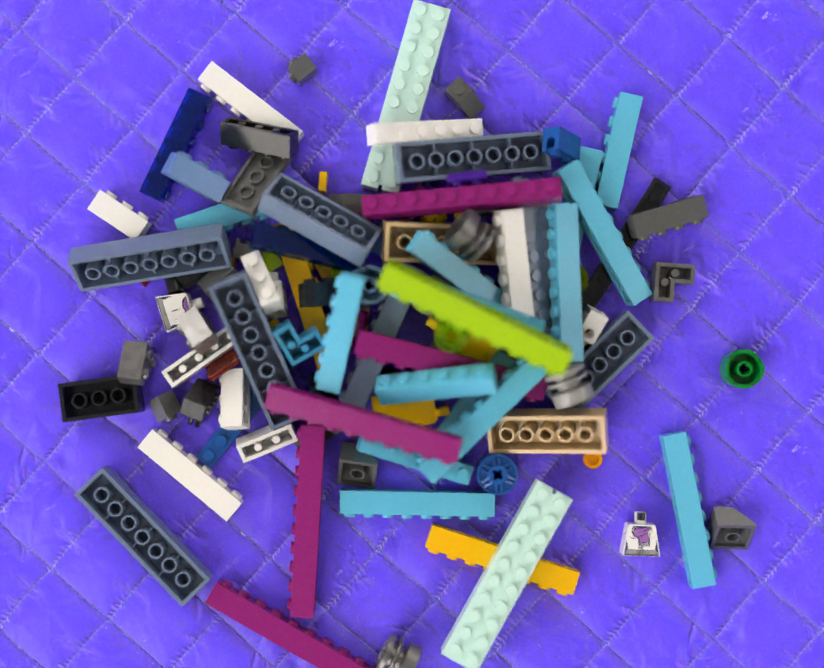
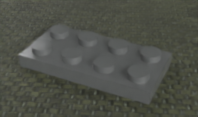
M252 152L223 195L221 203L255 217L262 194L280 172L284 173L294 157L284 160L280 159L279 156H265L260 152Z

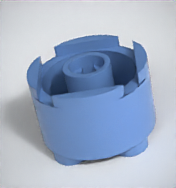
M367 265L351 271V273L367 276L360 306L376 304L387 295L379 290L380 287L376 286L383 271L377 266Z

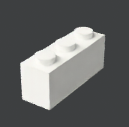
M102 190L97 193L87 208L88 210L130 238L145 236L152 223L147 221L149 219L148 216L140 211L138 214L132 211L133 206L125 201L120 203L116 200L118 196L109 190L106 193Z
M259 250L240 257L265 315L284 308Z
M244 368L229 369L219 379L221 386V395L219 396V403L221 405V414L219 415L220 427L226 430L250 429L251 383Z
M292 422L273 431L270 425L236 438V447L243 463H246L297 442V432Z

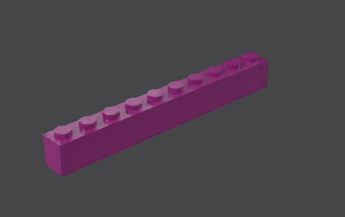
M558 177L362 196V214L366 220L372 221L460 213L467 209L482 211L562 203L561 180Z
M359 328L353 347V352L357 354V358L368 360V357L375 358L377 363L387 365V362L394 363V367L406 370V367L414 368L413 371L492 363ZM493 363L499 382L502 379L501 375L507 369L512 368ZM544 377L525 395L524 400L535 403L536 400L543 401L548 383Z
M276 382L269 385L264 408L269 409V412L280 415L283 413L293 420H307V423L310 425H324L330 431L341 430L345 432V435L351 437L358 435L364 437L365 441L372 443L378 441L388 448H402L403 452L409 454L419 453L425 459L432 460L436 458L446 465L457 463L464 437Z
M303 422L297 430V439H300V447L297 446L296 458H299V466L295 467V477H298V485L294 486V496L297 497V504H293V516H296V523H292L291 532L292 535H295V541L291 542L290 553L294 554L293 561H290L289 572H292L293 575L292 580L289 579L288 591L292 592L291 598H288L287 610H290V617L314 618L326 426L320 424L314 426Z
M219 579L205 604L317 668H376V665L372 667L367 664V661L361 656L355 657L351 655L347 648L343 646L337 647L331 639L318 636L314 629L310 627L304 628L298 620L283 616V612L279 609H271L266 606L267 603L259 598L255 600L250 597V593L234 588L233 584L228 580L223 579L222 581Z

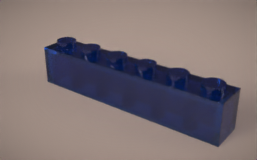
M188 88L139 192L163 204L166 200L170 199L172 195L171 188L177 182L163 175L161 171L171 152L183 151L188 154L190 149L195 147L197 142L196 136L198 132L203 130L205 125L204 119L213 109V101L210 97Z
M263 220L255 222L252 226L248 246L250 249L347 272L360 268L302 234L289 230L287 226L278 225L276 227L270 225V222ZM367 259L361 267L366 266Z

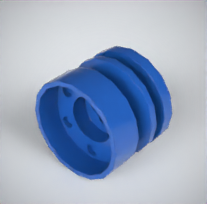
M486 453L479 459L476 465L475 474L477 481L486 492L492 495H502L514 488L518 479V471L515 463L509 456L504 453ZM494 470H496V471L501 470V471H500V474H501L502 476H501L500 478H499V477L493 478V477H494L493 471H494Z

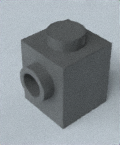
M305 53L299 58H293L287 67L290 80L294 84L298 83L300 86L304 85L318 73L317 67Z
M173 390L159 395L148 402L158 423L166 420L168 423L178 418L176 414L180 412L181 406Z

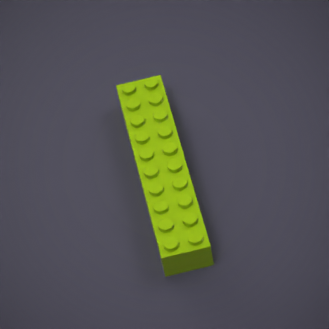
M392 258L386 263L376 286L380 287L379 290L387 295L392 293L398 296L397 299L403 303L409 304L411 302L417 305L416 308L421 312L427 313L429 311L435 314L434 317L442 322L447 320L453 323V327L458 330L464 331L466 329L472 332L471 335L479 340L484 338L490 341V345L497 349L503 347L509 350L508 353L513 357L520 358L521 356L527 359V363L534 367L541 366L546 368L545 371L552 376H557V374L563 376L574 355L572 346Z

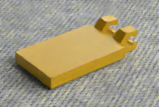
M431 315L426 320V325L435 330L433 333L435 337L457 354L489 361L498 350L490 345V341L484 338L479 340L471 335L472 332L466 329L464 331L458 330L453 327V323L447 320L441 323Z
M377 395L370 396L373 411L421 425L436 423L435 421H438V417L450 415L448 406L435 408L434 400L381 405Z

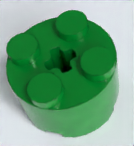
M733 350L724 354L719 364V373L722 381L731 387L751 388L762 379L764 364L757 354L751 350ZM739 367H744V370L739 371Z

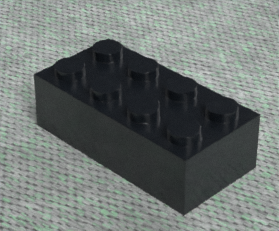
M117 376L58 384L62 422L145 411L142 385L120 383Z

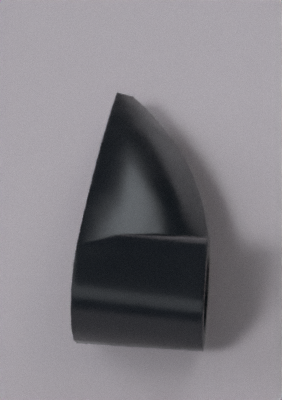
M210 271L164 278L168 295L184 293L186 289L198 284V281Z

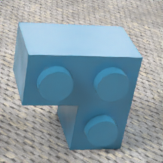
M289 319L271 328L292 366L325 348V345L322 344L323 339L315 325L298 335Z

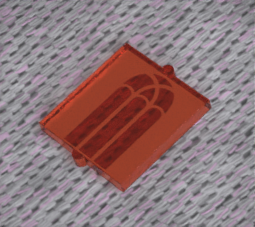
M234 349L206 367V375L210 382L239 363V356Z

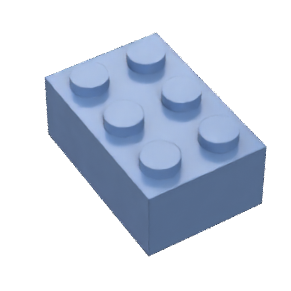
M183 151L171 152L161 173L210 201L220 203L230 184L226 180L227 176L218 171L208 170L209 166L201 161H192V156Z

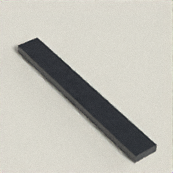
M655 177L631 215L660 206L671 187ZM626 222L620 232L623 235V242L632 250L638 238L631 239ZM600 262L581 292L582 312L587 304L595 308L612 282L602 262Z

